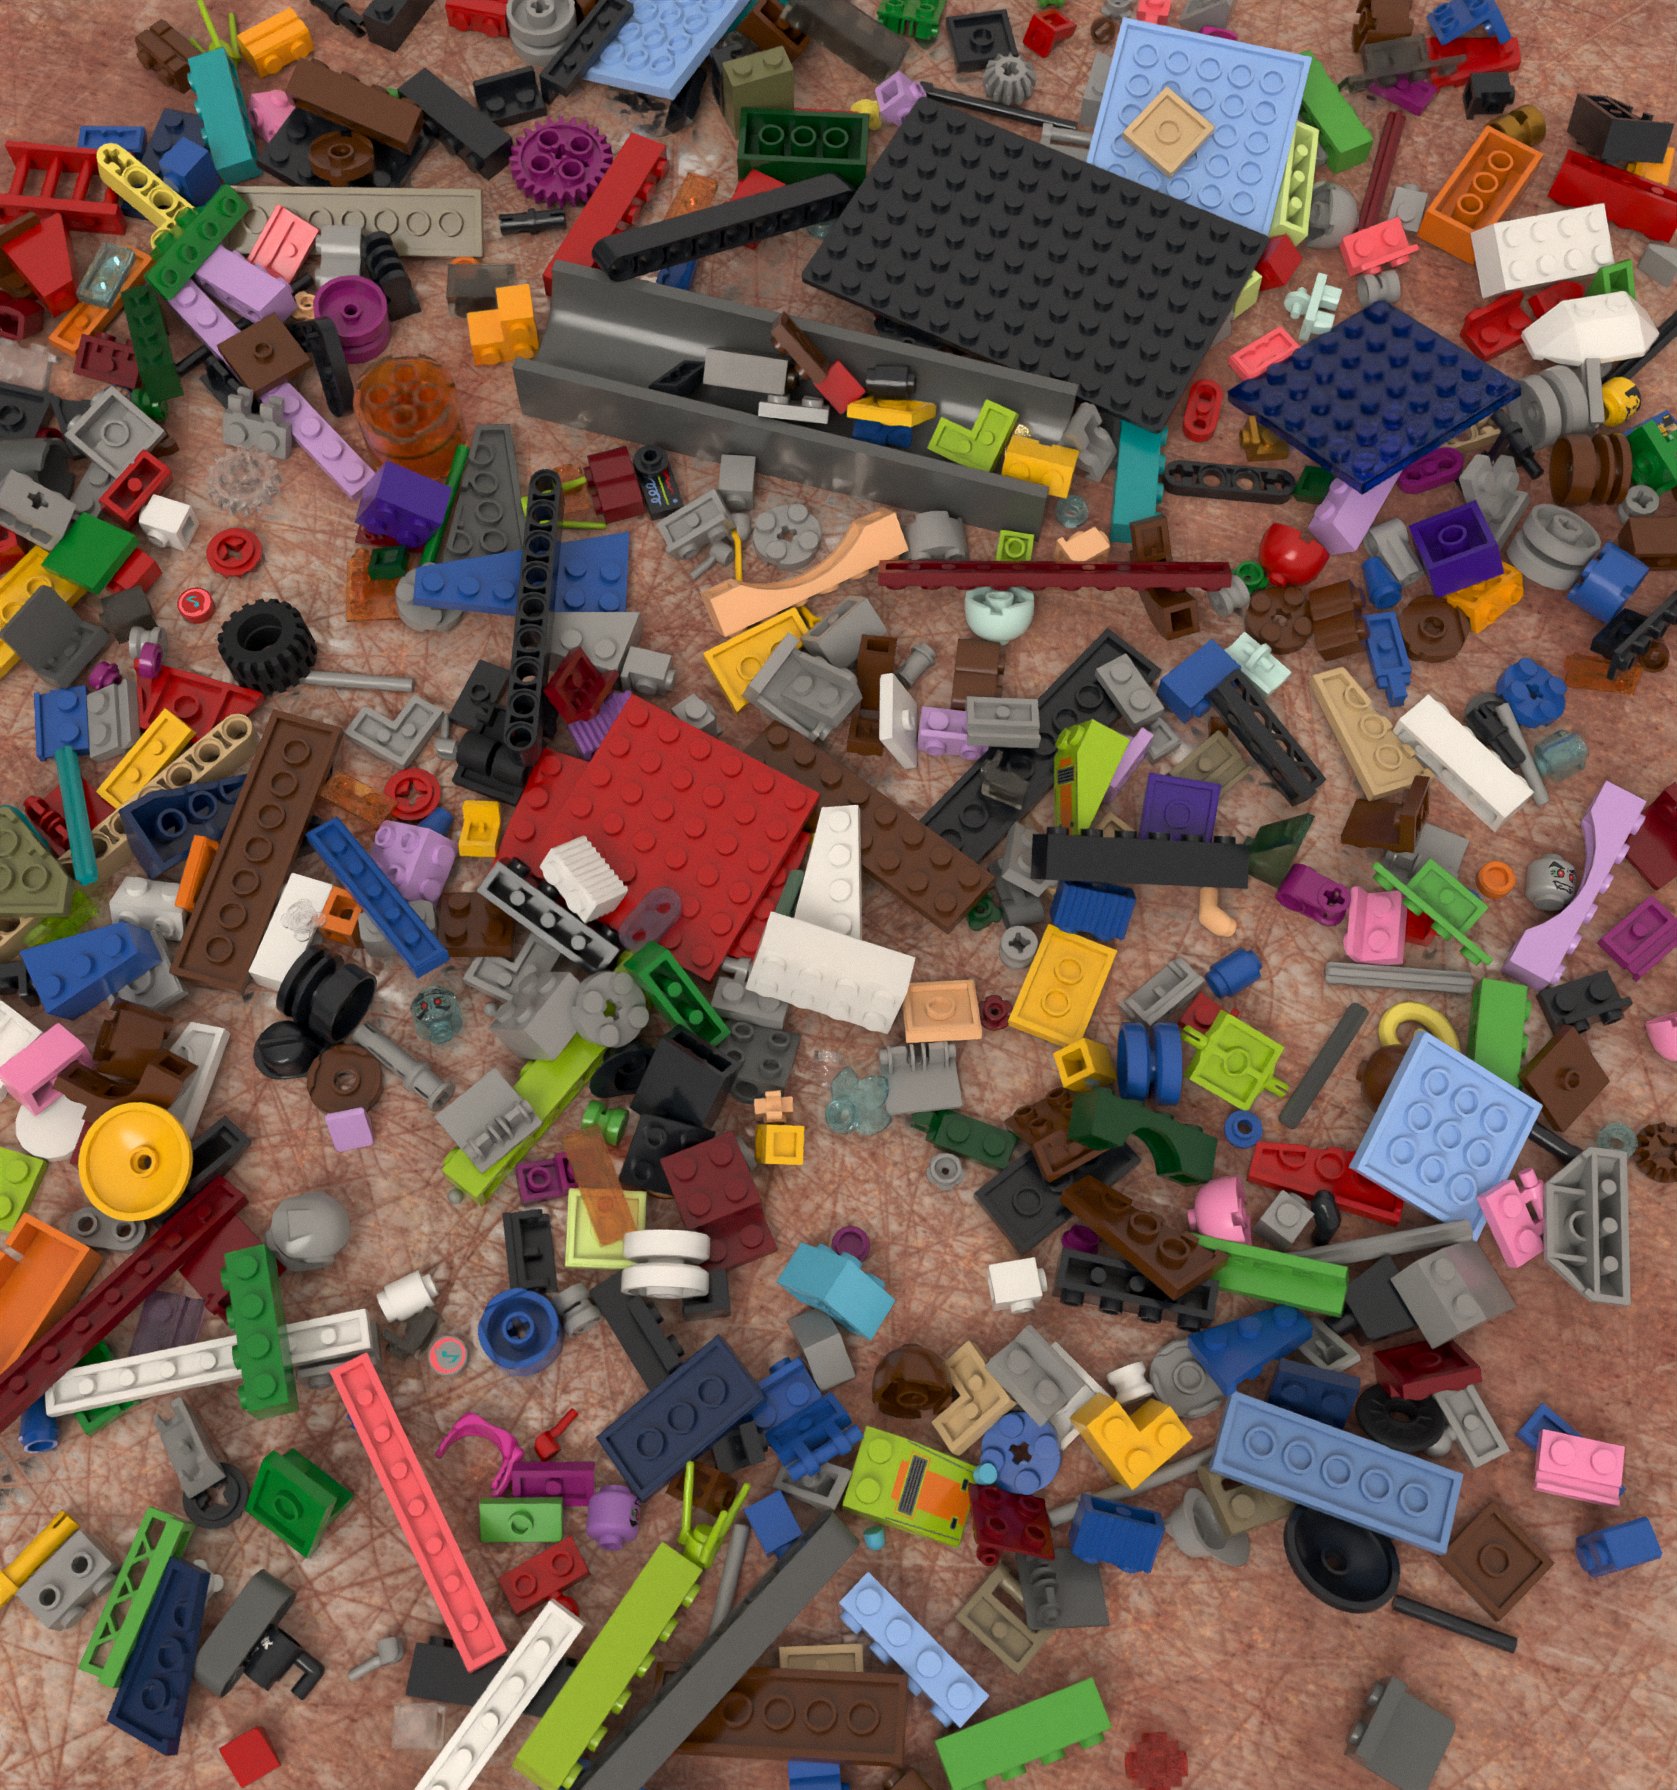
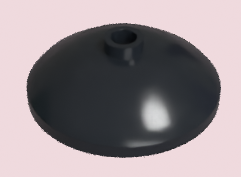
M1300 1504L1291 1512L1284 1526L1283 1542L1285 1553L1297 1578L1316 1598L1343 1612L1365 1614L1380 1609L1393 1597L1399 1585L1400 1565L1397 1552L1388 1536Z

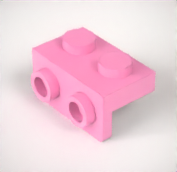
M282 90L251 94L247 112L252 129L269 143L295 106L290 105L286 93Z

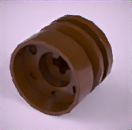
M1598 433L1591 439L1586 434L1560 435L1554 443L1549 467V484L1555 504L1559 507H1575L1586 505L1588 501L1594 506H1601L1603 504L1617 506L1623 503L1630 487L1632 474V455L1626 436L1622 433H1611L1609 435Z

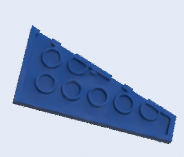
M629 531L561 543L555 612H626ZM523 549L416 567L413 605L516 616ZM539 551L536 554H544L547 551ZM536 582L533 585L538 586L543 584L544 582Z

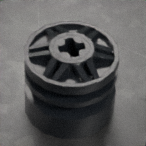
M315 944L306 949L288 970L276 997V1008L286 1017H292L298 1024L309 1023L310 1030L332 1044L340 1043L357 1028L366 1015L376 993L377 979L373 974L354 963L345 965L341 955L332 953L324 945Z

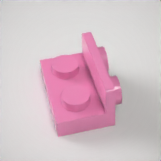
M1360 886L1352 887L1351 901L1347 908L1349 918L1348 933L1344 935L1343 944L1346 954L1356 963L1371 965L1403 964L1407 907L1401 903L1405 896L1400 891L1367 893Z

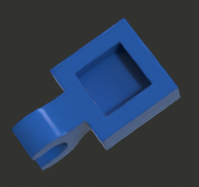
M856 419L852 439L885 447L889 443L909 448L913 438V434H911L913 426H887L881 424V422Z

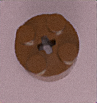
M1360 0L1356 13L1361 14L1359 24H1353L1352 29L1353 51L1361 55L1399 59L1404 38L1409 39L1414 28V20L1409 18L1413 0Z
M117 998L110 1007V1010L116 1011L113 1020L104 1019L99 1031L92 1059L99 1063L94 1065L92 1069L102 1074L138 1083L141 1081L147 1064L159 1054L162 1040H166L170 1035L173 1027V1018L166 1016L164 1011Z

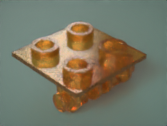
M356 549L355 554L351 556V560H347L346 622L401 620L396 609L395 593L398 582L402 577L394 580L381 579L371 581L367 570L371 555H369L367 549ZM410 557L406 573L417 567V557Z

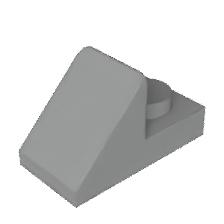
M799 1459L785 1467L782 1465L772 1488L776 1491L780 1490L785 1496L809 1503L822 1514L828 1510H835L852 1475L849 1469L826 1462L820 1466L821 1471L810 1477L807 1474L794 1482L786 1468Z

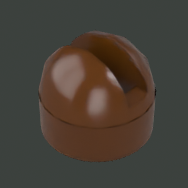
M1105 16L1096 18L1090 27L1092 39L1098 44L1109 43L1115 35L1113 21ZM1107 22L1109 26L1097 35L1095 31Z
M1653 641L1647 654L1644 657H1639L1641 667L1653 673L1663 671L1667 667L1670 658L1667 646ZM1653 652L1659 653L1656 661L1650 660Z

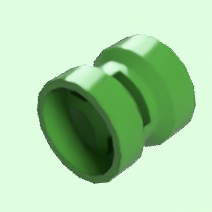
M592 1099L584 1113L580 1135L590 1139L600 1136L606 1144L615 1147L619 1146L628 1124L629 1110L620 1107L606 1109L604 1102Z

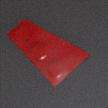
M1496 37L1455 38L1443 46L1438 38H1425L1422 46L1427 82L1438 88L1436 94L1440 93L1441 88L1453 85L1454 88L1465 86L1470 73H1510L1517 71L1522 62L1518 37H1512L1501 45Z

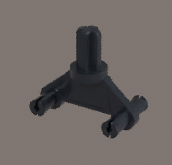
M1498 409L1490 418L1501 432L1490 451L1484 450L1480 454L1489 456L1492 466L1501 454L1512 456L1516 467L1522 466L1532 480L1539 478L1544 473V470L1534 459L1535 452L1522 435L1523 428L1518 422H1512L1503 409ZM1458 478L1455 480V484L1463 493L1460 480Z

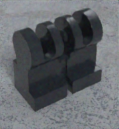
M376 231L366 236L362 243L367 254L364 260L371 281L381 288L386 297L390 322L421 312L420 304L411 287L410 278L405 272L395 247H393L389 234L384 231Z

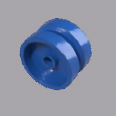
M1122 1022L1120 1024L1117 1040V1084L1120 1098L1137 1100L1144 1103L1150 1091V1096L1156 1106H1176L1178 1104L1182 1085V1048L1179 1028L1176 1022H1156L1150 1030L1149 1038L1147 1030L1141 1022Z

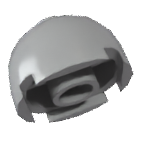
M1326 181L1316 182L1313 185L1308 236L1303 239H1306L1307 244L1304 246L1313 249L1336 248L1341 243L1342 238L1352 234L1358 226L1359 214L1357 203L1353 194L1343 186Z

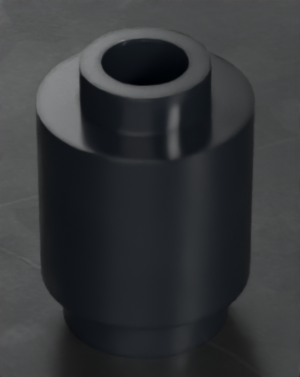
M877 364L875 368L868 367L866 374L867 395L881 400L908 401L909 394H915L916 373H910V366Z

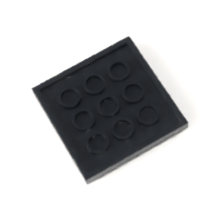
M295 107L256 159L257 167L291 187H334L330 184L329 180H324L312 172L308 153L311 152L310 145L316 138L330 132L340 131L341 137H352L351 132L354 131ZM422 127L411 155L368 138L373 144L376 169L371 174H366L361 178L349 181V184L344 187L402 188L435 142L436 136L433 138Z

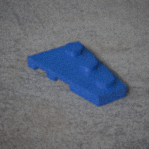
M1279 1305L1188 1335V1349L1227 1398L1237 1391V1384L1248 1377L1253 1380L1260 1375L1262 1367L1273 1359L1279 1360L1284 1358L1311 1339L1313 1325L1298 1308Z

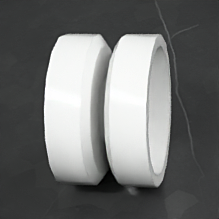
M640 1230L625 1233L623 1236L622 1256L638 1264L630 1265L622 1271L621 1292L633 1296L640 1295L641 1297L657 1299L693 1298L705 1296L709 1293V1273L701 1267L694 1266L703 1263L710 1257L709 1236L683 1230Z

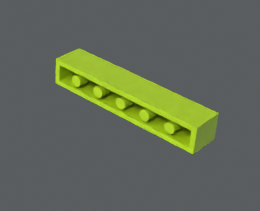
M664 1542L660 1543L515 1757L511 1767L543 1790H559L561 1785L567 1790L570 1789L583 1769V1766L577 1762L586 1748L592 1752L595 1751L608 1731L602 1723L610 1711L617 1715L620 1713L632 1694L626 1688L634 1675L641 1679L656 1658L655 1655L650 1653V1650L658 1639L666 1643L679 1623L673 1617L681 1604L689 1608L702 1588L696 1583L703 1571L701 1568Z

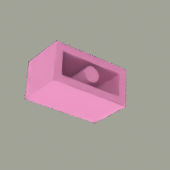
M57 1023L0 1067V1079L8 1093L34 1116H37L63 1095L52 1089L60 1073L75 1061L90 1069L96 1064L92 1060L93 1058L86 1045L60 1023Z

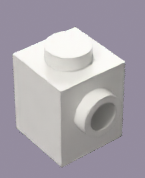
M155 494L152 495L148 505L141 509L138 522L146 539L151 544L161 548L168 546L184 552L200 524L191 505Z
M1035 1257L988 1265L986 1277L993 1311L1011 1309L1012 1314L1032 1311L1035 1309L1034 1305L1040 1303L1043 1296L1042 1292L1047 1291L1044 1269L1037 1268Z

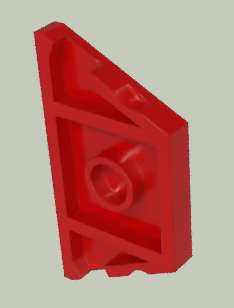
M135 658L133 662L137 676L139 729L143 734L166 708L197 732L187 744V746L192 747L228 716L243 714L248 717L265 701V697L260 691L161 665L157 678L140 677L139 658Z

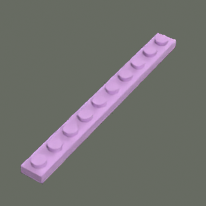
M191 279L184 284L172 300H165L157 292V295L217 358H221L224 361L226 368L244 386L217 348L219 343L241 331ZM288 381L256 399L260 404L263 402L269 404V397L271 395L285 398L283 422L292 424V438L353 503L362 497L365 485L375 475V472Z

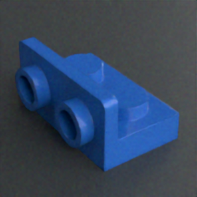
M789 1357L780 1360L769 1369L771 1375L757 1382L769 1399L743 1420L744 1424L755 1421L756 1428H762L765 1434L823 1397L806 1371L804 1362L800 1357L793 1361Z

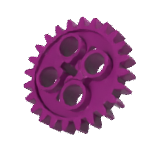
M563 116L559 117L558 123H553L551 118L547 117V125L542 126L536 121L534 122L536 130L532 131L525 128V138L516 137L517 146H511L512 156L509 157L512 179L516 181L517 189H523L525 198L534 195L535 204L545 199L547 208H550L554 202H559L560 208H564L565 202L570 201L573 207H577V199L579 198L587 203L589 201L588 194L594 193L613 162L611 144H607L606 135H599V128L597 126L589 129L587 120L577 125L576 117L574 116L569 123H565Z

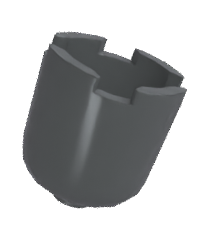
M61 438L0 439V482L13 469L18 473L28 475L34 482L51 491L62 494L69 500L75 482V474L69 473L67 458L72 459V453L67 443Z

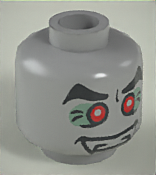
M1545 854L1541 856V859L1533 861L1528 865L1526 872V897L1538 909L1546 911L1562 909L1564 905L1573 900L1575 894L1576 870L1574 866L1564 861V858L1557 854Z

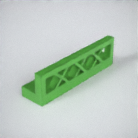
M1191 1233L1200 1239L1198 1245L1212 1253L1218 1249L1229 1255L1226 1266L1208 1278L1219 1281L1218 1290L1342 1318L1350 1281L1348 1267Z
M148 1506L78 1669L99 1677L98 1683L110 1688L120 1687L170 1557H183L196 1523L153 1506ZM155 1519L166 1522V1525L154 1549L149 1533ZM145 1546L147 1553L140 1555L143 1547ZM149 1558V1565L137 1589L132 1572L136 1564ZM127 1586L129 1593L122 1596ZM132 1599L130 1609L119 1630L114 1616L119 1604ZM109 1627L111 1634L105 1637V1634ZM114 1640V1646L105 1666L102 1667L93 1663L100 1646Z

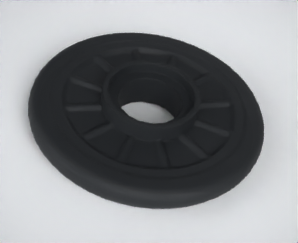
M1377 1384L1366 1389L1356 1403V1418L1366 1435L1375 1442L1396 1451L1416 1452L1430 1448L1440 1440L1445 1430L1443 1412L1430 1396L1422 1400L1391 1398ZM1390 1413H1404L1410 1420L1405 1422L1398 1421Z

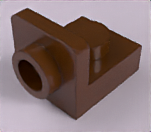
M694 1461L692 1506L718 1518L721 1511L729 1509L732 1505L738 1482L720 1470ZM686 1469L670 1482L665 1492L682 1502Z

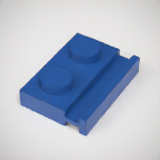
M86 685L69 687L66 690L63 688L50 690V693L46 694L34 693L36 755L41 762L47 761V758H54L55 751L63 749L65 745L71 746L73 751L77 753V756L90 755L86 698L90 691Z

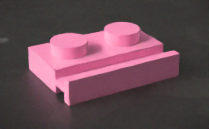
M1542 1429L1538 1433L1534 1471L1536 1475L1532 1490L1616 1508L1620 1505L1618 1498L1619 1488H1621L1625 1447Z

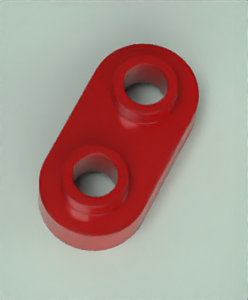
M1198 380L1190 388L1182 431L1191 441L1205 442L1211 439L1215 433L1223 399V390L1213 380Z

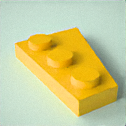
M795 607L703 653L706 665L736 716L750 703L742 697L747 686L786 634L789 632L800 640L809 631ZM800 640L795 648L801 651L805 646Z

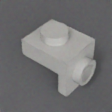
M1402 184V187L1396 186L1391 196L1392 201L1386 221L1399 216L1404 232L1417 234L1428 193L1421 192V187L1413 184Z

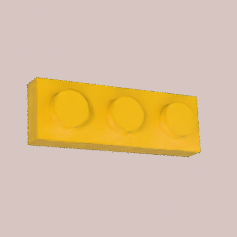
M164 708L96 790V793L115 809H118L167 768L197 732L173 712Z

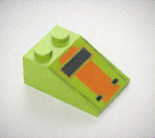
M1094 719L1070 726L1068 729L1065 728L1060 733L1055 744L1058 751L1054 757L1055 827L1069 828V835L1081 836V829L1090 828L1130 742L1129 738Z
M866 1426L864 1438L862 1439L843 1501L842 1511L958 1549L970 1509L967 1485L969 1482L977 1484L973 1478V1471L976 1466L907 1438Z

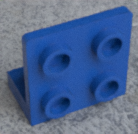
M1452 0L1449 3L1446 2L1438 5L1432 13L1427 15V20L1442 46L1479 24L1483 25L1488 37L1495 35L1500 45L1512 38L1495 0Z

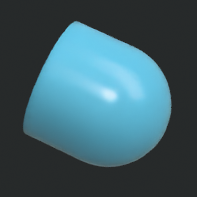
M990 1463L978 1465L973 1471V1478L980 1485L992 1484L997 1478L996 1468Z
M873 1526L864 1530L865 1542L869 1549L877 1551L883 1548L886 1541L883 1527Z

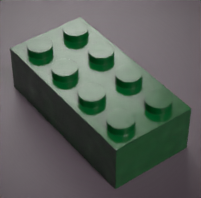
M741 107L737 153L738 182L741 179H745L752 169L786 185L836 172L847 182L859 188L866 178L869 113Z

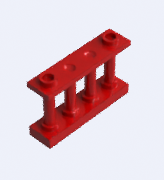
M6 141L5 147L16 169L9 192L6 194L0 193V224L8 225L30 211L37 215L41 223L58 212L68 231L125 236L128 225L117 204L119 195L107 186L103 202L85 201L92 176L100 175L96 157L98 149L37 144L26 141ZM30 169L47 170L40 196L37 197L22 195ZM61 172L79 173L72 199L54 198Z

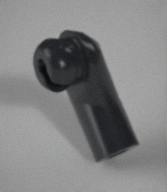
M1320 1190L1314 1194L1310 1204V1210L1314 1213L1313 1218L1316 1223V1227L1310 1236L1315 1245L1324 1246L1328 1245L1340 1227L1341 1215L1335 1205L1334 1195L1327 1190Z

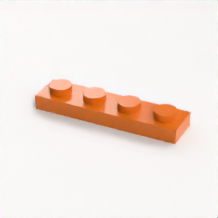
M126 244L82 297L83 301L73 307L48 337L52 347L76 358L81 335L86 334L95 337L96 331L102 332L124 306L121 291L129 290L134 286H140L145 281L144 275L153 266L155 261L148 254Z

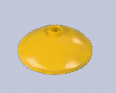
M142 1102L126 1103L105 1112L88 1130L79 1153V1177L85 1194L98 1210L118 1220L143 1221L164 1213L181 1197L191 1176L193 1152L184 1126L172 1113L154 1104ZM150 1156L152 1164L149 1169H146L144 1162Z

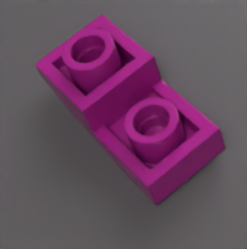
M593 1148L556 1153L553 1159L517 1164L514 1169L521 1206L568 1196L569 1188L592 1189L601 1185Z

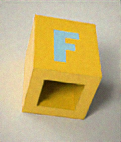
M1082 1038L1053 1053L1064 1088L1083 1093L1091 1091L1092 1087H1104L1118 1080L1107 1046Z

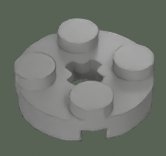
M795 503L773 507L759 514L755 520L753 531L755 552L762 562L767 565V562L776 565L778 570L794 571L801 569L813 561L814 555L820 549V525L803 504ZM783 533L794 534L793 542L787 543L785 539L779 540L778 537L782 536Z
M428 562L424 563L422 566L432 565L436 563ZM416 568L408 571L399 580L395 593L396 609L401 620L410 628L420 632H425V629L437 630V633L453 628L461 620L464 611L453 609L431 610L432 607L413 605Z
M611 971L594 973L583 980L576 991L579 994L576 999V1005H572V1019L577 1032L589 1043H594L601 1047L617 1048L631 1042L639 1034L641 1028L645 1027L649 1021V1013L646 1009L643 991L638 983L627 973ZM607 1000L615 1004L616 1010L613 1017L604 1016L603 1011L607 1008Z

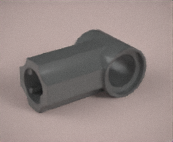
M1004 857L988 865L987 871L996 877V884L993 887L999 899V909L1002 911V921L1005 928L1008 930L1013 926L1028 927L1043 922L1045 914L1040 898L1001 877Z

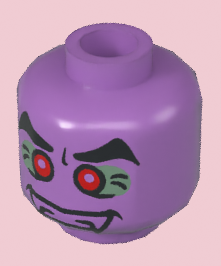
M621 1485L603 1486L600 1488V1492L592 1495L589 1500L586 1523L587 1535L599 1542L598 1546L601 1549L609 1551L621 1550L623 1544L630 1543L637 1538L641 1502L632 1494V1490L628 1487Z

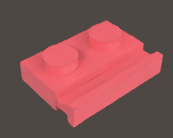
M277 204L247 261L253 265L256 263L261 265L269 275L276 279L281 277L288 284H291L299 274L316 243V235L321 234V230Z

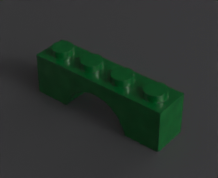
M151 285L134 286L129 290L121 291L138 371L150 403L184 396L180 375L168 340L170 334L165 314L156 290Z
M1092 1087L1091 1091L1075 1094L1067 1135L1068 1140L1093 1150L1101 1151L1122 1147L1128 1136L1133 1134L1140 1138L1149 1148L1158 1176L1185 1187L1206 1184L1212 1180L1218 1139L1203 1133L1202 1127L1174 1121L1173 1115L1144 1108V1103L1115 1096V1091L1106 1087Z

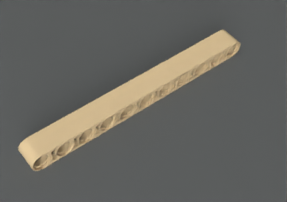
M233 714L225 718L91 831L95 856L102 850L107 851L100 858H96L99 877L95 883L83 886L80 884V881L74 880L71 910L134 857L126 834H123L125 830L118 810L152 791L184 787L179 785L187 779H191L188 784H200L229 777L256 753L260 744V737L247 716ZM247 733L241 739H235L237 735ZM213 756H219L214 762L207 763ZM69 849L57 861L72 876L74 875L71 850ZM62 917L0 918V964L11 962L20 954L19 951L25 950ZM19 923V926L14 931L8 932L12 925Z

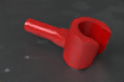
M573 1408L566 1413L555 1427H552L550 1431L543 1432L536 1438L534 1450L542 1462H547L561 1451L555 1439L579 1415Z

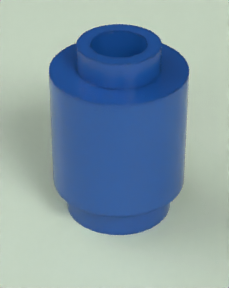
M1240 947L1211 965L1210 971L1204 975V978L1217 998L1222 999L1225 996L1231 998L1261 978L1259 970L1262 969V964L1252 950L1246 952Z

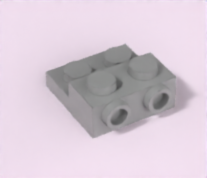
M112 385L106 391H99L90 402L91 407L83 416L79 414L70 421L67 426L68 431L65 434V437L72 445L93 463L99 465L115 480L130 463L134 464L135 457L142 449L150 453L166 436V432Z

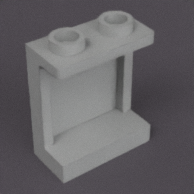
M788 632L747 686L742 697L773 720L799 732L812 743L817 737L824 741L833 726L785 704L780 695L802 671V667L797 659L801 651L795 648L800 640Z

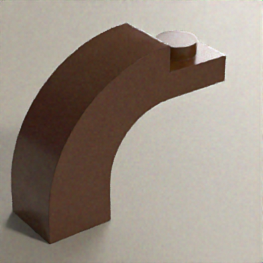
M1159 514L1129 523L1133 550L1129 551L1130 561L1173 562L1166 516ZM1151 587L1148 591H1138L1152 624L1167 641L1200 632L1196 599L1186 590L1175 592L1169 591L1165 587Z
M862 634L856 678L863 698L852 711L846 752L858 753L862 756H882L885 745L879 739L880 677L883 674H894L897 638Z
M164 1048L147 1064L140 1082L125 1084L113 1081L75 1061L57 1076L52 1089L64 1094L69 1100L86 1106L82 1119L94 1124L108 1110L126 1103H149L168 1110L189 1088L199 1066Z

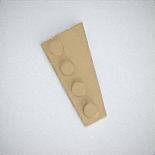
M1344 666L1312 675L1308 683L1369 802L1403 792L1405 788L1410 789L1415 775L1429 776L1430 783L1435 779L1436 776L1428 767L1424 769L1414 756L1417 753L1407 742L1403 744L1391 730L1393 725L1385 715L1380 716L1370 705L1372 702L1370 697Z

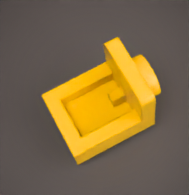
M465 800L462 806L464 823L458 844L459 856L496 857L502 832L500 803L497 801Z

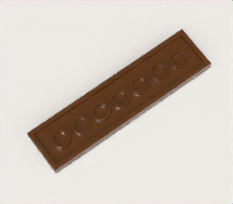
M273 709L170 967L169 974L177 976L181 980L244 996L251 977L248 971L280 901L281 892L287 884L343 738L344 732L341 727Z
M774 720L743 751L748 756L820 793L821 799L804 826L813 834L816 832L822 807L858 805L860 808L861 870L949 935L996 884V877L790 727Z

